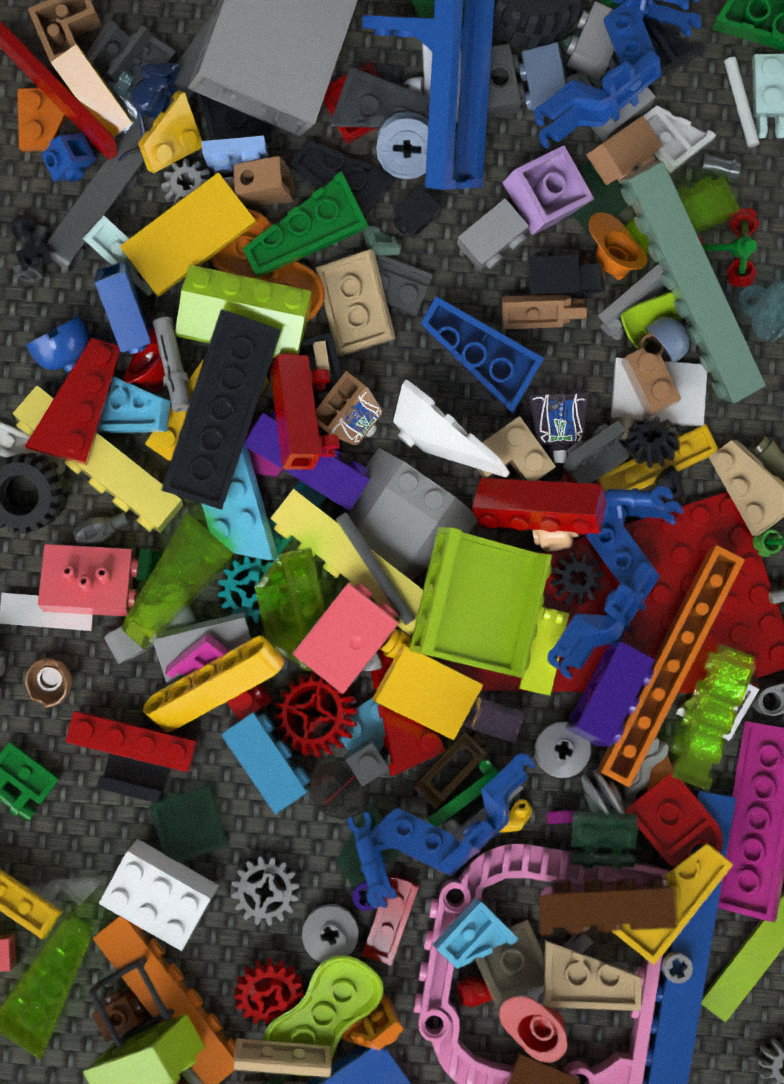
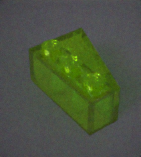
M708 177L696 183L692 189L688 190L684 186L676 190L696 234L725 222L740 210L725 177L713 181L711 177ZM633 219L625 227L648 256V245H650L646 234H642Z

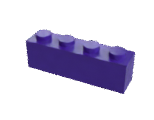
M274 410L271 414L263 412L246 439L244 446L282 469L276 414ZM335 449L334 457L321 456L313 470L283 469L351 511L371 478L366 474L368 469L360 463L352 460L349 464L339 458L342 453Z

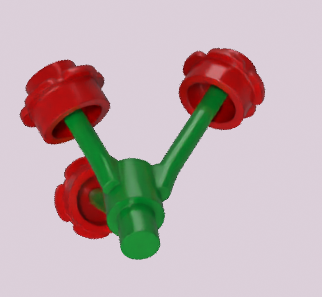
M738 208L731 214L732 218L729 219V228L741 238L735 239L729 244H704L700 236L698 238L704 251H730L733 256L739 257L727 268L726 276L729 277L728 281L731 285L735 287H748L754 283V278L757 276L754 264L748 260L749 256L756 250L757 243L750 239L749 236L758 228L759 219H757V212L752 208Z

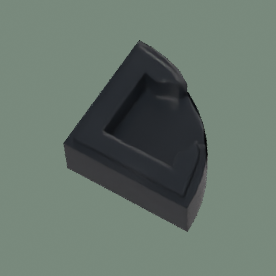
M672 464L658 475L652 487L653 491L659 486H665L670 489L674 498L684 494L677 470ZM665 497L661 498L664 503L672 500Z

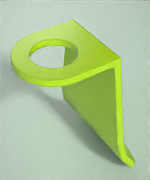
M672 291L638 303L621 314L624 329L636 348L641 339L651 333L647 331V326L660 317H671L678 321L683 319L675 309L674 301H676V298ZM650 341L644 342V348Z

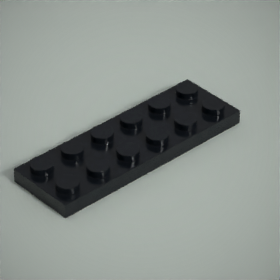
M220 309L161 491L222 510L281 333L280 329Z

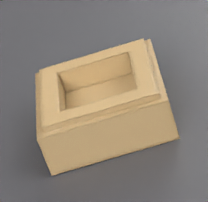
M314 342L313 347L317 369L329 370L330 377H332L326 342Z

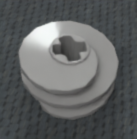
M564 721L554 722L543 728L537 736L534 745V757L539 767L547 774L557 778H568L580 773L588 764L591 755L590 742L565 729L568 722ZM562 741H566L565 746L570 749L568 755L563 754V758H559V753L554 751L556 744L561 745Z
M595 769L592 771L595 788L585 775H582L581 781L585 793L584 796L597 822L600 821L599 811H602L611 825L614 824L610 807L612 805L622 819H625L622 799L614 782L608 779L607 783Z
M325 904L314 909L306 918L302 929V941L305 950L313 959L320 963L335 956L350 955L355 949L359 937V926L355 916L347 908L337 904ZM330 926L332 931L338 930L339 933H336L335 940H331L329 936H323L326 927Z

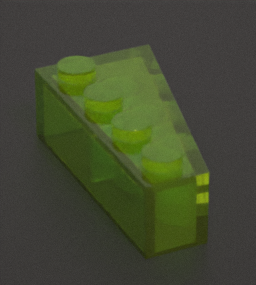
M70 911L66 913L0 1004V1033L39 1060L43 1058L94 930L93 927Z

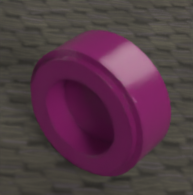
M575 810L548 811L546 813L547 825L578 822L577 811Z

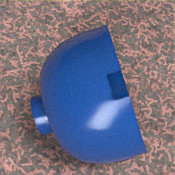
M77 316L26 344L31 357L44 369L54 371L64 368L67 373L73 369L89 343V334L85 324Z

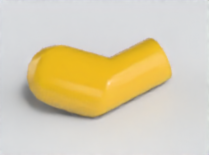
M520 799L515 802L509 812L508 825L500 830L499 833L516 832L524 827L532 815V807L527 800Z

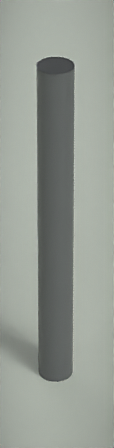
M344 513L336 519L398 613L404 625L415 620L416 618L348 514Z

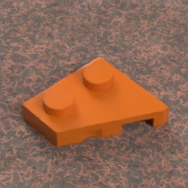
M39 88L17 89L19 149L22 152L45 151L50 146V141L58 137V131L63 127L67 116Z
M383 992V997L378 1007L371 1014L351 1025L341 1038L350 1043L380 1050L385 1045L393 1043L399 1034L404 1031V1028L391 1000Z

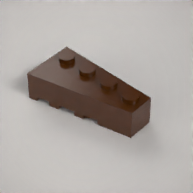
M631 878L617 879L616 884H603L602 879L584 880V885H571V880L568 879L553 880L552 885H548L539 894L541 935L553 934V928L565 927L568 933H583V931L590 930L591 926L597 925L598 930L603 932L622 930L623 924H630L631 930L677 928L676 883H668L667 878L648 879L649 884H636V880Z

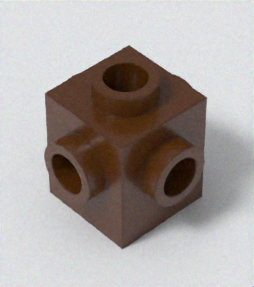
M121 989L104 998L105 1004H103V1007L119 1036L139 1026L148 1017L145 1013L147 1009L132 990L123 994ZM98 1010L94 1011L92 1016L107 1043L113 1038Z

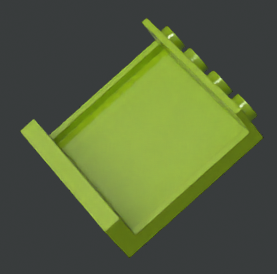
M438 527L409 651L524 678V673L530 664L529 652L531 643L537 634L536 621L538 613L544 603L543 591L545 582L551 573L550 561L552 555L540 554L466 534L462 530L452 527Z

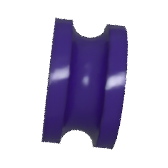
M363 881L357 884L354 889L353 902L360 910L371 911L375 907L368 904V901H366V904L360 902L361 893L359 891L363 888L366 891L368 890L367 881Z

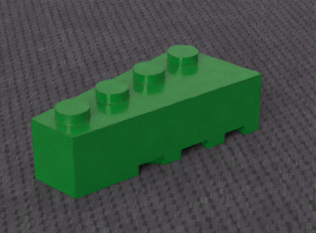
M728 0L716 18L712 30L784 51V0Z

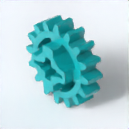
M245 556L243 565L234 560L233 566L235 569L233 571L224 569L223 572L228 578L218 582V584L225 587V591L218 593V597L227 599L222 605L223 609L232 607L231 615L244 612L246 620H249V616H253L255 623L260 622V615L262 614L267 619H270L271 614L269 610L271 608L280 610L279 605L276 604L277 599H285V596L279 593V589L285 587L286 584L284 582H277V578L282 573L280 571L272 573L273 563L269 561L263 566L262 559L256 558L255 563H251L250 558ZM251 569L246 578L241 581L235 580L241 572ZM262 572L270 578L273 589L265 587L261 580ZM252 581H254L255 586L266 593L253 594L252 598H248L249 593L238 587L251 586ZM232 591L239 593L242 598V607H239L234 601ZM262 599L269 600L264 607L254 610L257 602Z

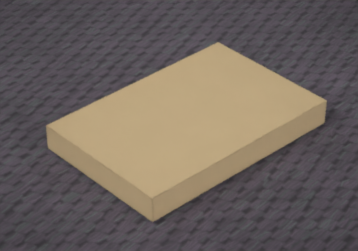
M369 249L316 267L317 275L324 287V305L337 356H344L396 339L374 250Z

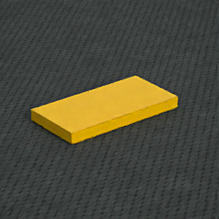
M217 173L119 247L157 297H159L186 277L189 265L201 266L254 226L256 220L222 176Z

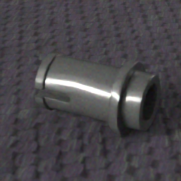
M706 153L701 173L724 177L730 182L731 179H738L742 162L736 161L735 157L730 160Z

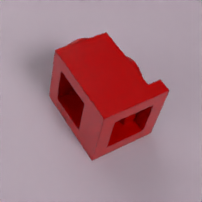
M262 683L230 699L227 703L239 721H242L253 712L261 710L273 700Z

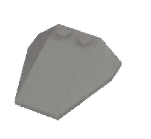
M378 448L366 465L368 469L366 474L371 478L349 512L350 519L369 548L411 581L429 568L438 527H452L469 534L477 522L474 512L455 496L404 461Z

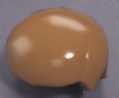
M43 658L34 662L26 672L25 686L30 699L43 704L45 708L60 704L71 692L73 682L71 671L61 661L53 658Z

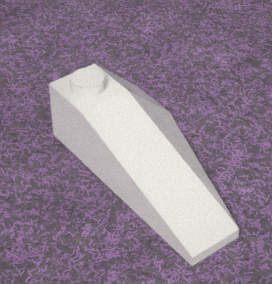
M407 379L401 387L393 420L401 431L398 436L409 447L415 444L426 453L507 477L510 472L497 455L471 433L467 435V432L451 415L447 414L445 416L434 405L435 402Z

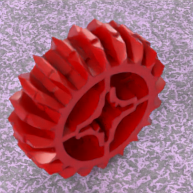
M316 672L311 673L310 679L305 675H301L299 677L300 685L291 681L289 685L292 691L290 693L287 691L281 692V695L286 698L285 702L275 703L276 707L282 709V713L274 716L275 720L283 722L276 729L280 733H285L282 741L286 744L292 743L291 750L295 752L301 750L302 755L307 757L313 752L314 756L318 758L322 757L323 751L332 755L334 754L333 744L342 749L344 742L341 738H353L352 734L347 730L349 726L353 728L358 726L357 722L351 720V716L358 715L359 711L356 708L350 707L357 700L353 696H348L351 691L350 687L342 694L325 679L320 678V675ZM313 692H316V694H312V697L308 703L303 705L300 704L306 696ZM329 692L336 701L337 715L331 713L329 709ZM314 711H320L322 714L328 717L325 718L320 716L317 719L313 718L306 712L314 713ZM296 715H300L303 718L304 736L297 727ZM327 725H334L326 735L317 738L318 735H321L323 728Z

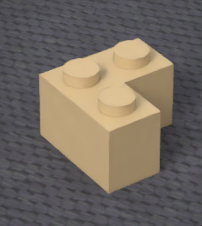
M520 416L482 442L501 459L505 466L510 464L521 480L539 481L556 467ZM477 469L482 478H490L493 475H495L493 473Z

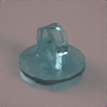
M784 281L774 282L768 289L756 285L743 289L739 294L740 308L742 313L753 318L752 331L755 336L765 341H768V339L778 340L784 334ZM749 298H760L758 304L756 305L746 304V301Z

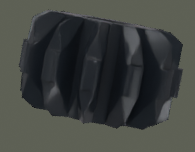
M657 415L653 421H648L647 418L643 417L642 425L633 423V431L627 435L629 455L635 457V462L638 465L646 462L649 469H651L654 463H658L663 468L665 465L664 460L673 461L675 452L680 449L679 432L676 427H672L669 419L660 422V418Z
M575 552L569 553L570 564L566 559L560 557L558 563L563 570L556 567L551 569V573L560 576V579L551 580L550 585H561L562 588L555 593L556 597L562 596L565 592L568 593L565 599L566 604L572 603L574 595H576L578 605L584 604V594L590 600H594L596 596L590 588L601 590L603 587L601 583L594 581V578L603 577V572L593 573L592 571L598 565V561L594 560L587 565L588 554L586 553L581 555L579 562H577ZM571 571L575 574L579 572L583 574L584 578L581 581H584L582 586L570 583L569 580L573 578L569 576Z

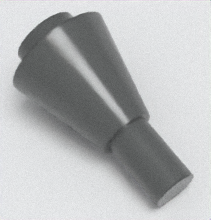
M37 226L33 237L36 245L45 243L49 232L46 227ZM43 257L38 258L40 267L34 268L32 261H27L28 270L22 272L17 260L13 266V270L17 272V277L27 282H35V280L42 279Z

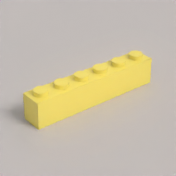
M36 385L13 412V415L19 421L16 426L31 437L54 398ZM98 433L96 434L87 465L69 460L64 462L77 475L82 471L91 479L88 483L98 492L103 494L106 490L115 498L112 502L122 511L127 513L130 509L139 517L136 521L149 532L154 528L161 533L183 506L182 499L174 494L161 491L162 484Z
M293 489L270 518L277 523L273 529L287 540L291 535L301 542L298 548L312 559L315 555H318L325 561L322 567L336 578L342 574L353 586L359 582L373 593L371 598L375 600L374 602L380 606L384 602L394 609L341 526ZM371 550L417 619L423 589ZM397 615L396 617L400 622L397 626L411 636L416 619L404 625L399 615Z

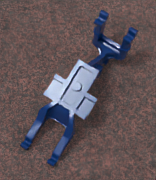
M612 0L621 5L603 20L620 65L609 70L602 79L603 89H598L577 80H571L547 101L535 108V122L540 126L544 125V115L551 119L557 118L540 131L539 139L541 145L549 148L548 138H552L557 142L561 141L579 126L601 127L610 118L616 122L620 119L619 110L630 103L635 107L639 104L638 94L661 76L660 57L656 55L644 25V16L658 20L661 24L667 23L680 27L681 33L688 37L691 36L690 25L697 29L701 28L700 16L694 12L684 13L671 9L670 6L666 5L665 7L654 3L652 0ZM663 0L679 5L683 10H689L690 7L689 0Z
M659 486L653 491L638 490V488H633L632 490L608 489L604 492L607 505L600 534L587 533L586 537L621 584L617 590L611 591L606 599V606L604 608V611L607 613L606 616L576 614L554 648L549 651L547 656L549 664L554 668L560 669L561 674L566 678H573L569 668L581 669L596 647L620 642L625 630L629 633L632 631L633 627L630 622L637 611L640 609L644 612L647 608L643 602L660 578V575L625 529L624 519L626 516H636L641 519H646V517L662 518L668 524L675 525L676 519L671 513L682 514L684 510L678 502L669 501L664 503L661 500L663 497L667 499L674 498L669 488ZM560 656L565 658L561 663L557 661V658Z
M526 754L516 755L512 762L481 790L488 820H484L482 823L478 821L472 823L463 832L466 838L461 843L452 834L399 808H395L373 830V820L369 812L363 813L366 823L362 828L356 826L354 817H349L347 822L349 829L355 834L356 847L362 864L361 871L365 874L369 888L367 892L368 903L375 908H387L388 903L384 898L391 897L392 899H397L398 897L397 891L390 887L385 870L386 863H383L380 851L395 848L447 875H453L474 854H478L490 839L496 837L499 831L508 825L509 796L528 779L524 766L528 765L531 769L536 768L534 761Z

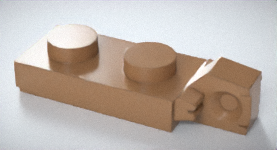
M563 294L502 297V329L563 327V324L570 323V319H583L587 317L585 298H571L570 295Z

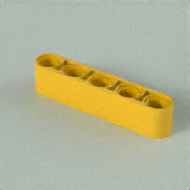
M257 636L156 692L146 701L143 712L165 732L174 731L277 674L284 665V657L263 636Z

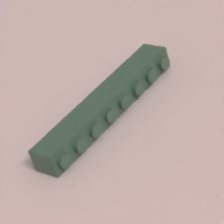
M652 161L621 178L620 181L623 185V188H621L622 196L626 203L632 205L637 215L634 217L636 226L642 234H646L650 242L648 251L655 262H659L663 270L661 279L668 290L672 289L676 301H674L675 309L687 321L689 338L694 345H698L702 355L699 356L703 368L711 373L715 381L712 383V387L718 398L734 404L765 387L766 384L664 162Z

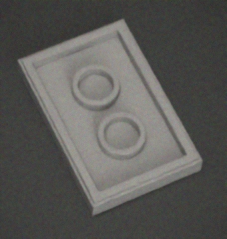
M244 612L152 634V640L167 686L185 677V675L176 673L175 678L169 677L165 674L166 666L207 633L230 651L251 640Z

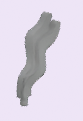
M657 736L631 786L625 785L624 797L628 806L636 801L637 793L649 785L652 767L664 760L668 754V745L664 741L659 745Z

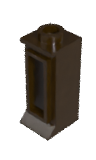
M464 731L413 784V787L437 809L488 755L483 749L487 743L474 731L470 736ZM465 746L474 757L439 792L430 781Z

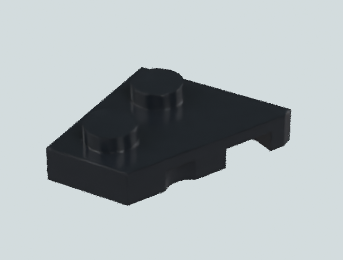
M643 17V22L655 53L660 57L661 76L658 79L702 53L703 49L700 45H690L679 38L680 33L674 29L663 26L658 20Z

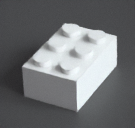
M137 839L126 852L99 904L182 951L219 885Z

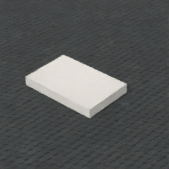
M615 358L610 418L627 417L635 419V422H642L643 417L647 418V415L621 363L624 358ZM664 361L681 400L676 405L648 417V421H653L657 415L660 418V422L669 419L672 425L703 426L707 371L703 368L702 364Z

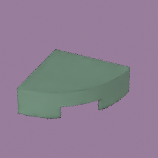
M368 226V229L364 230L368 250H374L375 256L399 255L401 247L395 237H389L380 232V228Z

